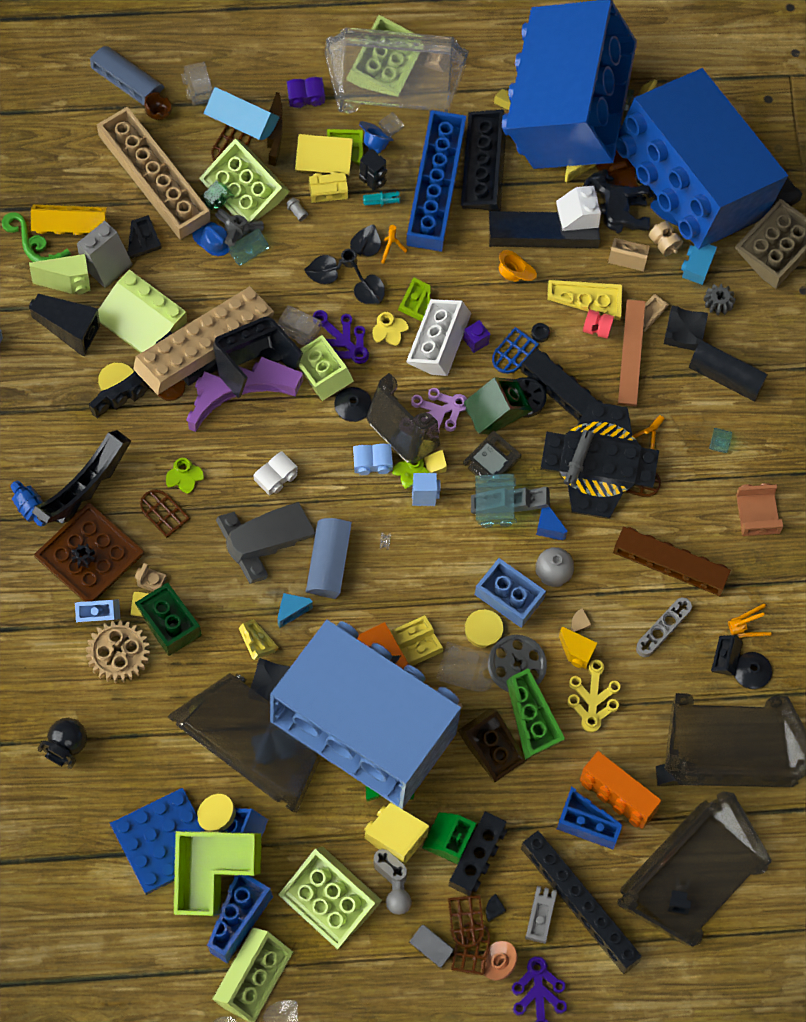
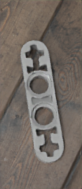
M687 598L677 599L638 641L636 651L641 657L652 655L689 615L692 604ZM680 605H686V610L682 609L678 615L676 612ZM671 616L675 619L676 623L668 625L665 622V618ZM660 630L663 633V637L655 638L652 632ZM651 640L652 643L649 645L648 650L645 649L643 651L642 645L645 646Z

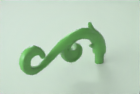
M11 212L3 217L2 227L6 232L10 233L19 231L18 226L13 227L10 223L13 220L20 221L22 246L32 262L71 255L68 249L55 255L49 254V257L36 254L32 247L37 245L35 248L36 252L44 251L47 247L45 238L40 235H34L29 238L27 224L21 214Z

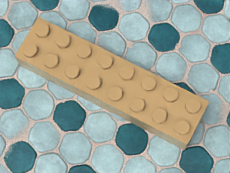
M128 106L97 124L98 136L180 240L210 222V210Z
M249 286L138 354L135 358L133 369L158 395L214 360L213 344L216 337L262 317L272 318L274 311Z

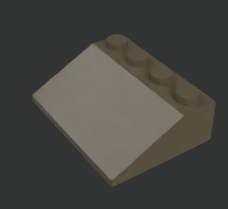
M782 199L735 246V249L755 272L775 289L806 258V217Z

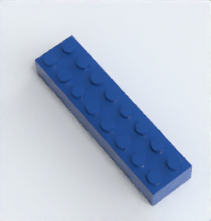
M430 111L406 246L441 252L443 250L466 125L465 115Z

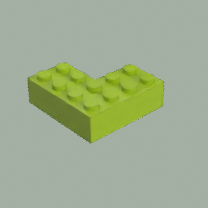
M177 831L175 840L174 914L219 915L221 906V874H261V833Z

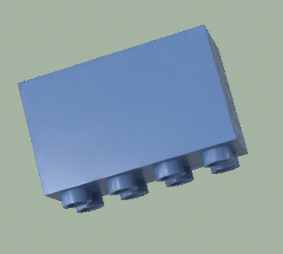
M326 619L271 692L270 722L400 809H403L455 737L461 707L457 705L459 699L447 688L439 687L435 691L423 683L426 678L415 667L406 665L402 669L391 662L392 655L383 646L373 643L368 647L357 639L359 634L351 625L340 621L336 626Z

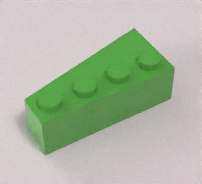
M528 668L511 676L506 682L526 760L559 744L565 738L530 669Z

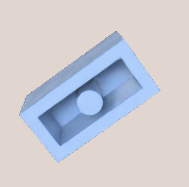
M413 473L412 506H435L436 499L440 498L441 489L440 480H437V473Z

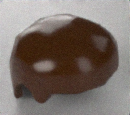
M155 92L145 97L144 109L150 118L164 120L171 114L172 104L168 97L163 98L159 92Z

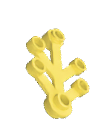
M597 659L592 660L588 666V672L591 675L590 694L582 686L580 677L573 676L569 681V686L575 689L589 705L588 712L580 705V699L577 695H570L567 701L568 705L574 708L582 718L581 725L583 729L591 733L596 732L600 728L603 718L611 712L613 713L618 710V701L611 699L604 709L596 713L597 706L612 694H617L621 687L618 681H611L608 688L598 695L599 676L604 671V664ZM598 664L600 668L595 669L593 665ZM577 680L579 684L573 685L572 681ZM616 685L618 689L613 690L611 686ZM570 699H576L577 703H571ZM609 704H615L616 708H611ZM588 720H594L595 724H589Z

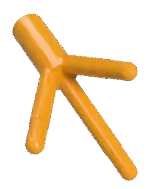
M390 225L389 236L384 238V241H388L381 261L382 264L385 263L392 242H395L404 252H407V249L396 238V226Z
M658 415L650 427L634 434L633 437L637 438L652 432L650 449H654L656 430L665 420L664 417Z

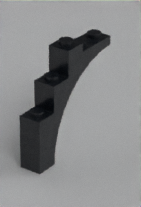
M118 430L108 432L99 448L83 469L57 494L44 503L35 506L32 513L37 516L39 521L46 524L53 521L62 524L69 522L74 517L81 503L93 497L101 481L111 478L131 440Z

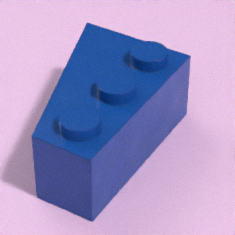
M571 786L557 830L614 850L622 824L605 811L600 810L591 803L592 801L584 798Z

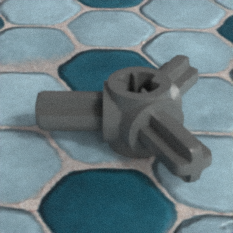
M219 209L215 214L225 224V229H227L225 243L228 244V247L235 246L237 240L242 239L248 232L264 230L263 221L247 222L245 217L241 215L230 216L222 209Z

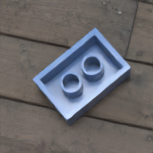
M498 558L476 585L474 595L522 628L544 600L546 591Z

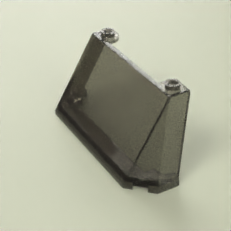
M229 673L169 714L168 718L173 722H177L176 725L272 799L278 803L286 802L287 805L285 807L297 813L322 756L270 722V702L251 689L245 683L247 679L239 673L236 675Z
M675 694L671 707L665 770L669 774L671 773L679 785L794 787L799 784L798 780L806 776V729L788 696H773L766 701L765 707L693 705L694 698L691 694Z
M723 791L717 794L716 800L710 803L707 800L700 803L621 887L622 898L618 899L617 904L678 942L694 947L703 939L704 932L701 929L703 925L750 875L765 873L772 859L737 800L736 795ZM672 890L688 893L687 900L691 901L688 915L668 911Z

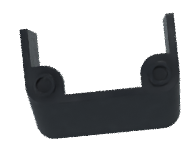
M262 317L216 337L213 344L219 376L237 398L241 397L248 379L239 368V365L262 356L276 363L282 361L287 367L297 370L303 352L275 320L270 317Z

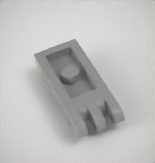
M537 886L525 939L546 943L557 890H553L551 897H549V888H545L544 894L540 895L541 886Z

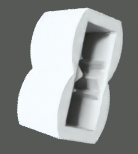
M281 451L255 472L254 481L268 495L276 494L283 488L285 482H291L297 476V466Z

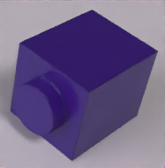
M479 320L464 329L463 340L472 352L475 353L489 344L490 333Z

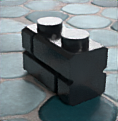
M370 149L360 158L359 179L365 184L367 183V186L372 190H376L378 187L384 186L387 181V161L382 156H378L379 154L376 151Z

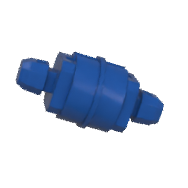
M14 481L11 484V489L14 492L12 500L18 512L28 522L34 520L38 526H45L46 523L39 521L37 516L32 513L35 506L44 503L41 496L31 485L25 487L20 481Z

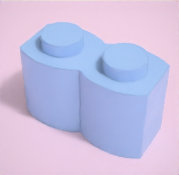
M391 444L358 445L353 447L355 473L368 475L371 472L387 474L389 471H393Z

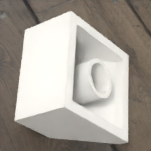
M594 186L576 187L556 201L563 231L599 228L601 212Z

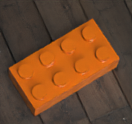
M599 751L583 768L580 777L582 786L589 791H594L602 802H608L613 806V810L617 814L627 817L630 824L634 827H640L643 830L657 813L662 800Z

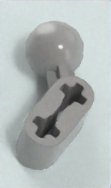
M378 850L374 854V868L392 884V891L386 898V906L393 914H404L410 909L412 903L410 895L404 890L407 869L388 850Z

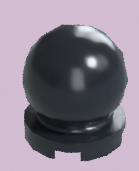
M61 718L51 725L47 734L48 741H41L37 749L39 752L43 750L46 753L45 758L61 767L63 764H67V768L72 769L76 763L73 755L79 754L84 749L87 742V732L78 720Z

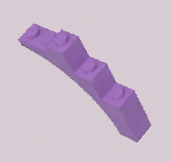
M261 357L259 363L256 362L252 371L239 367L248 377L242 395L251 392L271 391L296 397L303 382L302 372ZM204 372L203 376L197 379L195 387L197 388L198 396L194 404L196 407L194 411L189 412L187 417L189 430L194 432L197 431L202 421L215 408L225 401L236 397L220 377Z

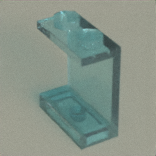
M514 474L475 476L476 521L478 525L492 527L493 524L511 526L512 523H517V519L514 516V486H516Z

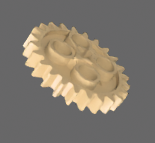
M121 620L118 625L111 621V626L108 627L104 623L103 630L97 627L98 634H91L93 640L87 641L90 647H86V652L90 654H87L86 658L91 660L88 663L89 667H94V674L99 672L100 679L106 676L107 682L114 678V683H117L118 678H121L122 682L125 683V677L128 676L130 680H133V673L139 676L138 669L145 670L143 663L149 662L146 657L150 656V651L147 650L150 648V645L145 643L148 641L147 636L142 637L143 630L137 631V625L130 628V622H127L124 626ZM114 636H119L120 640L114 642L111 641V638ZM130 646H134L137 648L133 652L127 651V648H129ZM106 651L109 653L106 657L100 656L101 652ZM118 662L125 663L123 667L116 666Z

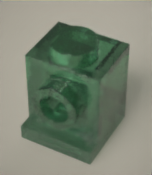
M217 180L202 195L206 200L204 202L210 210L224 206L229 197L232 199L235 197L224 183Z

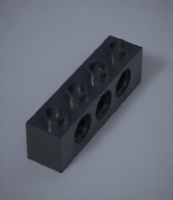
M486 811L484 812L449 880V887L467 896H471L472 892L476 893L481 884L479 878L481 874L486 875L490 867L488 861L490 857H495L499 849L496 845L499 839H504L508 831L505 828L506 821ZM490 834L494 839L487 841L483 838V835ZM481 851L485 856L477 858L474 853ZM471 868L476 874L469 876L465 873V870Z

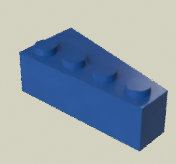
M234 875L235 877L229 887L227 898L221 908L219 919L216 921L207 945L210 953L225 963L230 961L273 898L269 887L249 875Z

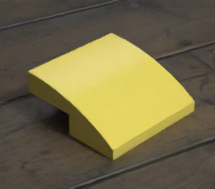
M425 615L390 631L411 666L443 652V647L435 636L434 629Z

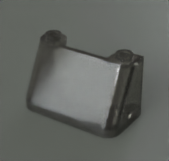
M388 373L379 381L367 412V421L388 444H391V447L407 463H416L440 446L438 421L426 412L413 417L394 396V392L398 387L397 380Z

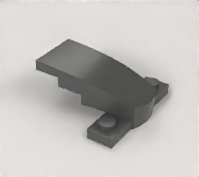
M299 502L265 513L241 525L235 512L220 515L216 519L226 539V547L229 554L240 565L249 584L265 580L268 577L259 557L276 554L279 549L295 546L298 541L313 538L316 534Z

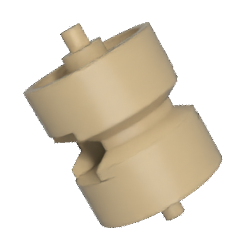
M668 221L661 222L658 225L655 224L649 233L650 239L654 244H658V249L664 256L677 253V250L683 243L679 235L673 233L674 229Z

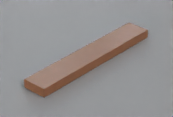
M627 300L618 405L637 407L645 301Z

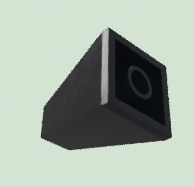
M38 293L29 305L31 317L81 356L85 357L100 328L98 309Z

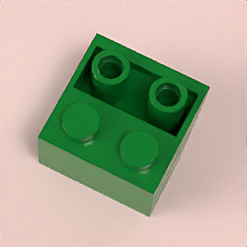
M439 812L422 849L458 865L475 831L476 823L457 814Z

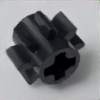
M78 544L76 550H71L74 555L71 558L72 563L77 562L78 568L81 566L89 568L90 562H95L93 557L95 551L94 549L89 550L88 544L85 546Z

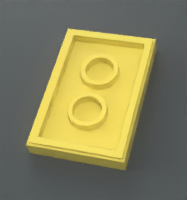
M299 134L295 171L324 174L338 171L350 176L353 139Z

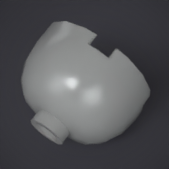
M551 547L544 550L539 555L535 565L536 574L541 579V582L550 587L562 586L571 579L574 572V561L571 555L559 547Z

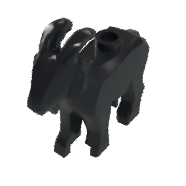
M607 169L595 172L585 180L584 186H594L595 191L603 198L600 212L608 229L616 231L617 234L621 233L623 228L649 231L650 218L641 217L640 219H635L629 213L631 205L646 207V197L642 196L649 193L648 185L642 184L639 187H627L606 183L614 180L613 177L609 176Z

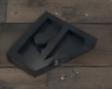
M149 215L131 221L127 251L130 259L162 249Z

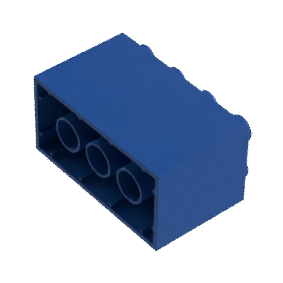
M612 0L531 7L529 21L522 26L523 49L521 53H517L515 58L516 81L509 86V99L511 102L509 113L504 114L502 118L504 134L510 135L516 144L518 153L526 157L533 169L613 163L637 45L636 38Z
M703 68L634 97L619 131L616 146L617 152L621 157L628 158L635 167L640 182L644 185H649L657 196L660 208L665 212H670L678 223L681 235L685 239L691 240L698 250L760 221L771 209L788 178V174Z

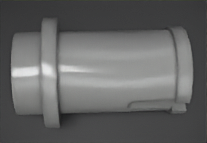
M293 197L286 203L287 209L291 210L299 221L304 220L308 216V213L300 205L299 199Z

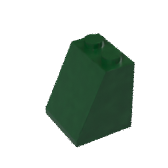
M494 377L463 402L468 415L474 423V428L479 434L490 435L533 411L517 379Z

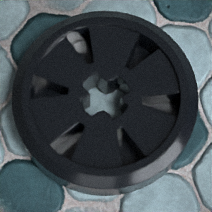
M530 377L517 378L524 394L529 397L528 402L533 410L523 417L536 416L543 410L546 404V390L536 379Z

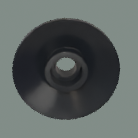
M349 387L337 394L334 407L336 413L342 419L349 422H358L369 415L372 401L369 394L363 389ZM350 400H356L357 402L351 403Z
M747 652L740 655L734 676L736 681L747 689H760L767 685L772 676V667L769 660L756 652ZM755 666L757 670L753 671L750 667Z

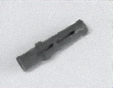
M583 430L573 460L568 465L569 470L564 483L568 486L571 484V487H575L579 473L583 471L582 465L595 435L591 431L587 433L588 430Z

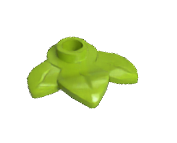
M411 455L405 461L398 462L392 471L393 475L401 476V483L405 489L412 486L413 473H429L424 467L423 459L418 455ZM415 461L418 464L412 465L411 462Z
M179 458L175 461L173 469L168 471L166 475V485L168 488L178 485L182 492L190 494L194 489L195 481L204 479L203 471L200 467L192 465L189 459ZM181 466L187 467L185 470L180 469Z

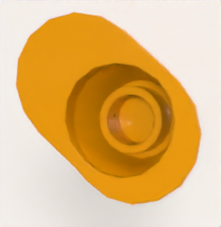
M504 250L499 254V272L504 278L516 282L520 279L532 281L537 277L535 269L516 253Z

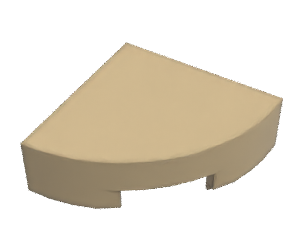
M583 608L578 610L572 619L571 630L575 633L591 627V623Z

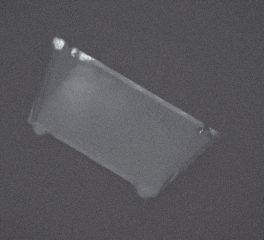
M347 27L340 30V34L326 38L324 51L339 112L346 113L357 111L359 104L429 110V117L431 110L449 113L468 59V51L465 48H461L453 37Z

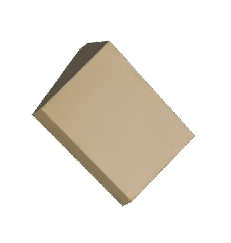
M614 238L608 263L644 271L650 246Z

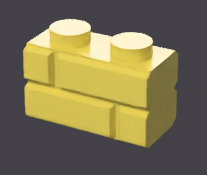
M334 171L328 175L317 173L309 177L311 203L348 199L345 173Z

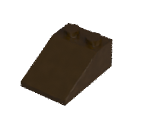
M488 709L457 730L466 746L493 782L498 781L526 761L497 710Z

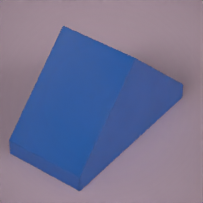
M550 507L541 508L536 535L558 540L566 539L568 531Z

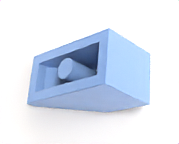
M119 599L76 602V622L120 619Z

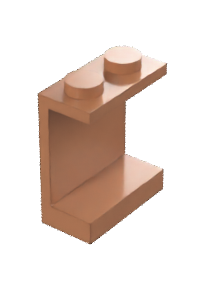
M763 483L760 486L746 484L738 488L736 497L742 536L781 533L783 522L782 519H778L775 499L777 484Z

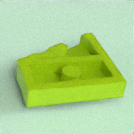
M413 277L398 310L422 322L430 302V285Z

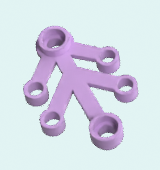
M431 388L428 392L430 400H439L447 403L440 406L423 400L420 395H414L411 399L412 406L430 411L413 419L410 417L404 418L401 421V431L405 434H411L415 431L417 425L435 418L433 425L428 429V436L431 439H436L439 436V428L445 413L452 411L450 419H447L445 422V429L452 432L456 429L459 413L466 410L463 402L467 398L462 394H456L451 397L440 393L437 388ZM435 392L437 393V395L432 396L431 393ZM418 399L420 403H415L414 400ZM410 422L412 425L407 426L405 423ZM452 423L454 426L449 427L447 424ZM435 430L437 433L431 434L430 431Z

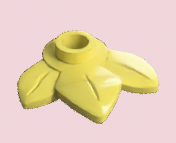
M383 312L378 316L377 325L373 328V339L376 343L385 339L390 345L397 346L401 341V332L407 331L409 327L402 318H395L391 313ZM387 320L389 323L385 324L383 321Z

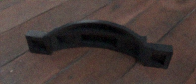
M169 331L165 336L156 341V343L160 342L161 340L165 339L173 333ZM134 372L120 383L101 391L88 405L92 415L98 419L110 407L117 410L120 406H123L129 398L135 402L144 396L151 387Z

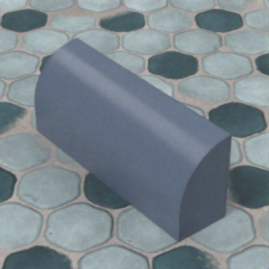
M109 46L101 47L90 58L93 70L142 105L145 103V97L150 93H160L164 89L161 83Z
M324 518L317 522L306 593L336 599L340 594L352 522L336 518Z

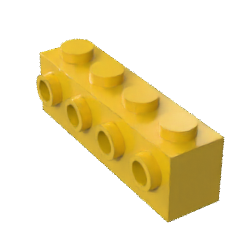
M33 204L31 208V231H36L39 234L49 231L55 234L73 232L74 235H83L84 233H90L102 222H107V207Z

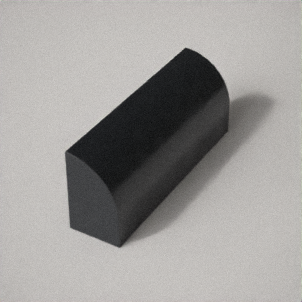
M702 340L698 344L689 364L690 369L754 402L760 394L768 375Z

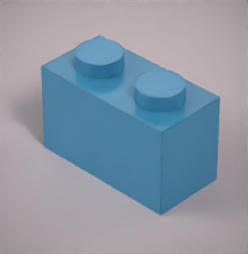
M695 244L694 246L690 245L687 253L690 257L688 261L684 260L681 268L684 271L682 278L703 285L717 247L708 244L698 250Z

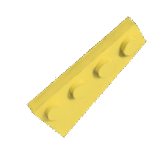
M548 280L547 300L584 311L592 309L599 311L600 315L606 313L614 316L615 320L621 321L622 285Z

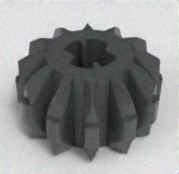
M722 283L719 287L714 284L711 289H707L704 296L705 308H710V313L716 311L717 316L720 312L724 315L727 314L728 311L733 309V304L736 301L734 291H729V286L723 288Z

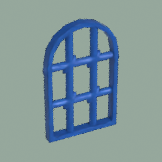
M515 327L498 348L495 349L492 355L493 366L501 373H513L522 366V362L533 353L539 343ZM516 331L520 335L512 342L509 338ZM523 336L528 341L520 348L517 342ZM507 341L510 343V347L502 353L499 349ZM532 342L535 346L528 353L525 351V348ZM514 346L518 349V353L511 359L507 356V353ZM522 352L526 357L518 364L515 362V359ZM496 353H499L500 358L495 363L494 356ZM503 358L509 360V363L504 369L499 368L497 365ZM512 363L517 366L512 370H507Z

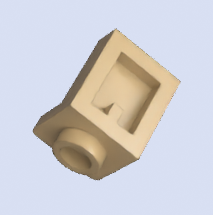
M146 563L143 564L142 568H138L135 575L137 586L151 592L163 586L167 578L166 574L148 568Z

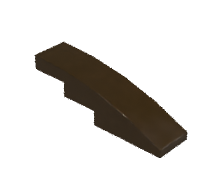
M276 92L269 111L280 116L273 132L267 137V148H271L268 155L269 165L276 166L282 140V104L279 92Z

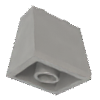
M106 221L102 222L77 243L78 254H85L88 272L104 288L132 267V262L118 233Z

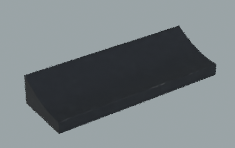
M504 109L468 113L461 200L462 209L501 211L506 135L502 128V118L505 114Z
M489 211V247L599 248V228L563 231L558 212Z

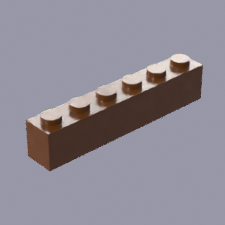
M623 526L613 551L616 555L717 596H721L731 571L723 564H715L706 557L695 556L686 549H678L669 542L658 541L655 537L643 535L631 527L626 528Z

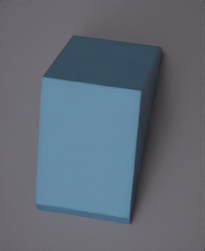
M283 593L277 618L278 627L281 628L313 608L312 600Z

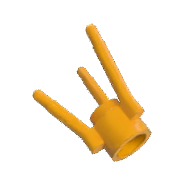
M762 604L728 621L731 634L737 635L739 638L771 636V632L744 633L747 630L746 623L763 617L765 613L762 612L751 617L748 616L765 608L766 604Z

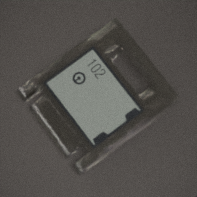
M493 430L463 461V464L467 466L472 461L468 469L483 483H486L491 478L492 480L488 483V486L492 488L522 458V454ZM498 442L510 452L508 456L496 447Z

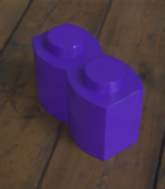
M322 77L287 81L290 107L319 106L325 103Z

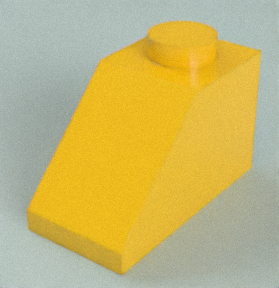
M562 626L559 638L568 661L577 668L586 669L596 650L597 642Z

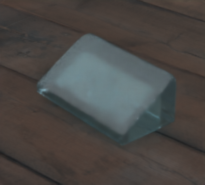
M256 229L238 240L235 246L229 247V254L241 266L267 250L269 245L262 232Z

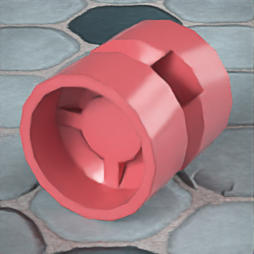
M589 309L583 332L591 335L597 333L598 337L608 339L614 316L606 313L600 315L599 311Z

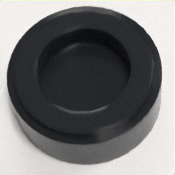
M544 323L535 324L531 330L533 340L536 342L548 340L550 335L549 327Z

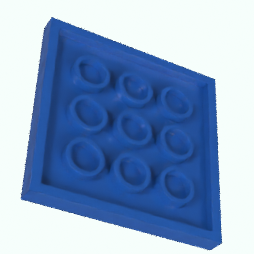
M183 788L110 823L145 895L175 881L176 832L205 831L199 825L198 816Z

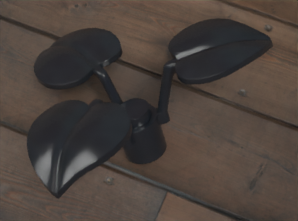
M374 224L363 228L353 236L350 242L351 249H345L342 252V259L339 260L338 266L333 257L322 255L314 259L304 269L311 280L327 285L337 280L338 274L336 270H339L342 264L347 268H354L361 280L354 287L356 299L364 304H379L383 301L385 289L382 280L373 274L368 275L364 280L357 267V256L363 254L366 257H371L377 254L381 248V239Z

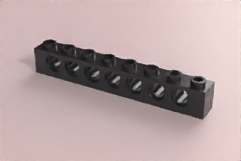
M536 831L523 841L521 850L552 888L557 890V894L620 971L625 974L638 964L642 958L641 954L543 835Z

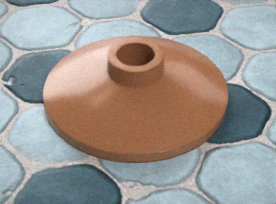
M498 941L489 946L484 975L488 979L494 981L502 980L513 972L518 959L515 947L506 941ZM481 959V969L483 968V963H484V960H482V959Z

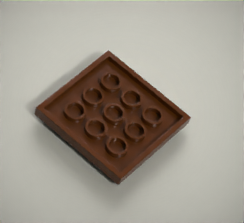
M88 503L34 554V557L82 601L88 602L96 601L144 555V551L95 507ZM78 544L81 546L88 544L89 550L94 549L95 551L93 555L95 562H90L89 568L86 566L78 568L77 562L72 563L71 558L74 555L71 550H76Z

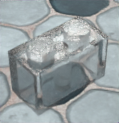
M205 62L184 66V73L181 76L183 84H187L188 87L186 89L187 98L191 99L192 105L207 103L213 89Z
M289 305L277 322L289 337L295 339L301 345H307L315 340L321 330L320 320Z

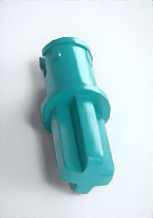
M381 191L379 194L363 195V204L365 206L379 204L383 206L384 204L400 203L399 192L383 193Z

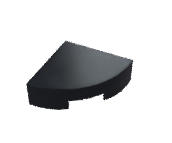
M496 894L489 899L486 906L488 922L506 913V909Z

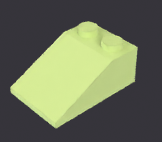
M85 254L29 263L33 284L71 294H84L91 291Z
M323 335L300 349L303 355L298 367L322 401L354 382L348 368Z

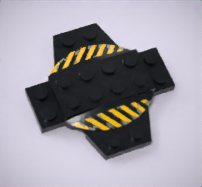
M590 401L578 425L568 433L546 432L540 470L557 472L565 480L569 470V462L573 460L583 430H588L587 433L589 431L593 432L595 435L582 465L583 471L579 473L575 487H571V484L568 486L571 512L610 519L624 492L630 490L633 486L653 489L659 450L642 448L633 437L628 407Z

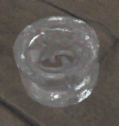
M384 532L381 533L380 549L385 547L389 550L391 533L385 535Z

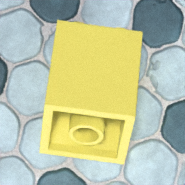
M389 803L387 807L383 806L377 813L379 817L374 822L370 821L365 827V839L379 850H388L405 865L426 840L429 825L396 805Z

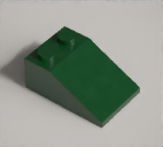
M168 582L135 602L155 638L168 656L202 636L200 625Z

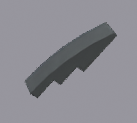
M525 487L510 491L503 488L471 495L472 514L509 513L550 507V489L547 487L528 490Z

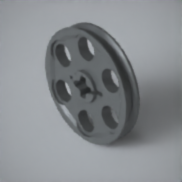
M506 636L499 640L490 651L488 657L489 674L495 684L507 692L509 690L506 681L528 668L537 671L539 675L538 679L535 680L537 685L541 683L546 674V656L539 644L527 636ZM513 641H520L522 643V649H514L512 645ZM503 649L506 653L505 658H499L496 655V650ZM529 652H537L539 656L538 660H531L529 657ZM515 660H516V662H519V661L521 662V665H520L519 667H518V666H516V667L513 666V664L515 663ZM503 668L506 672L505 677L497 676L496 669Z

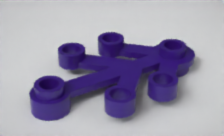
M315 311L313 323L316 326H322L336 338L326 339L330 346L346 347L349 350L337 351L333 349L340 359H352L357 364H363L369 359V351L363 346V337L365 336V328L363 326H357L354 329L356 346L350 341L351 315L344 314L341 317V324L343 325L342 334L327 321L328 315L325 311ZM344 319H349L350 321H349V322H344L343 320H344ZM361 330L363 333L358 334L357 331ZM362 354L363 357H357L356 355Z
M531 958L527 963L528 971L518 982L512 985V992L515 995H521L524 992V986L533 977L534 987L520 1002L514 1005L513 1012L517 1016L523 1015L526 1007L535 998L536 1022H548L545 1019L544 998L554 1006V1010L558 1014H563L566 1011L567 1004L559 1000L543 986L542 977L553 985V991L557 994L564 991L565 983L562 980H558L547 970V963L543 958ZM538 964L541 969L536 971L533 966ZM561 984L563 988L561 990H557L555 988V985ZM516 985L521 986L522 990L520 992L515 991L514 987ZM562 1004L564 1009L558 1010L557 1005ZM517 1006H522V1007H523V1011H522V1012L516 1011V1007H517Z

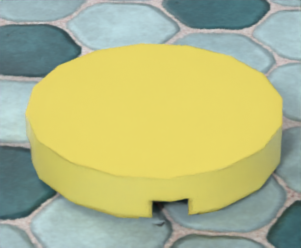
M123 363L107 365L99 374L98 383L101 391L120 383L134 373V371Z
M487 609L477 610L466 620V637L474 646L480 648L494 646L502 637L503 622L493 611Z
M224 794L209 796L198 809L197 820L199 825L207 832L226 830L233 823L236 816L234 802Z

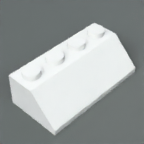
M430 299L406 361L408 364L431 375L448 376L463 337L464 329L471 316V312L463 301Z

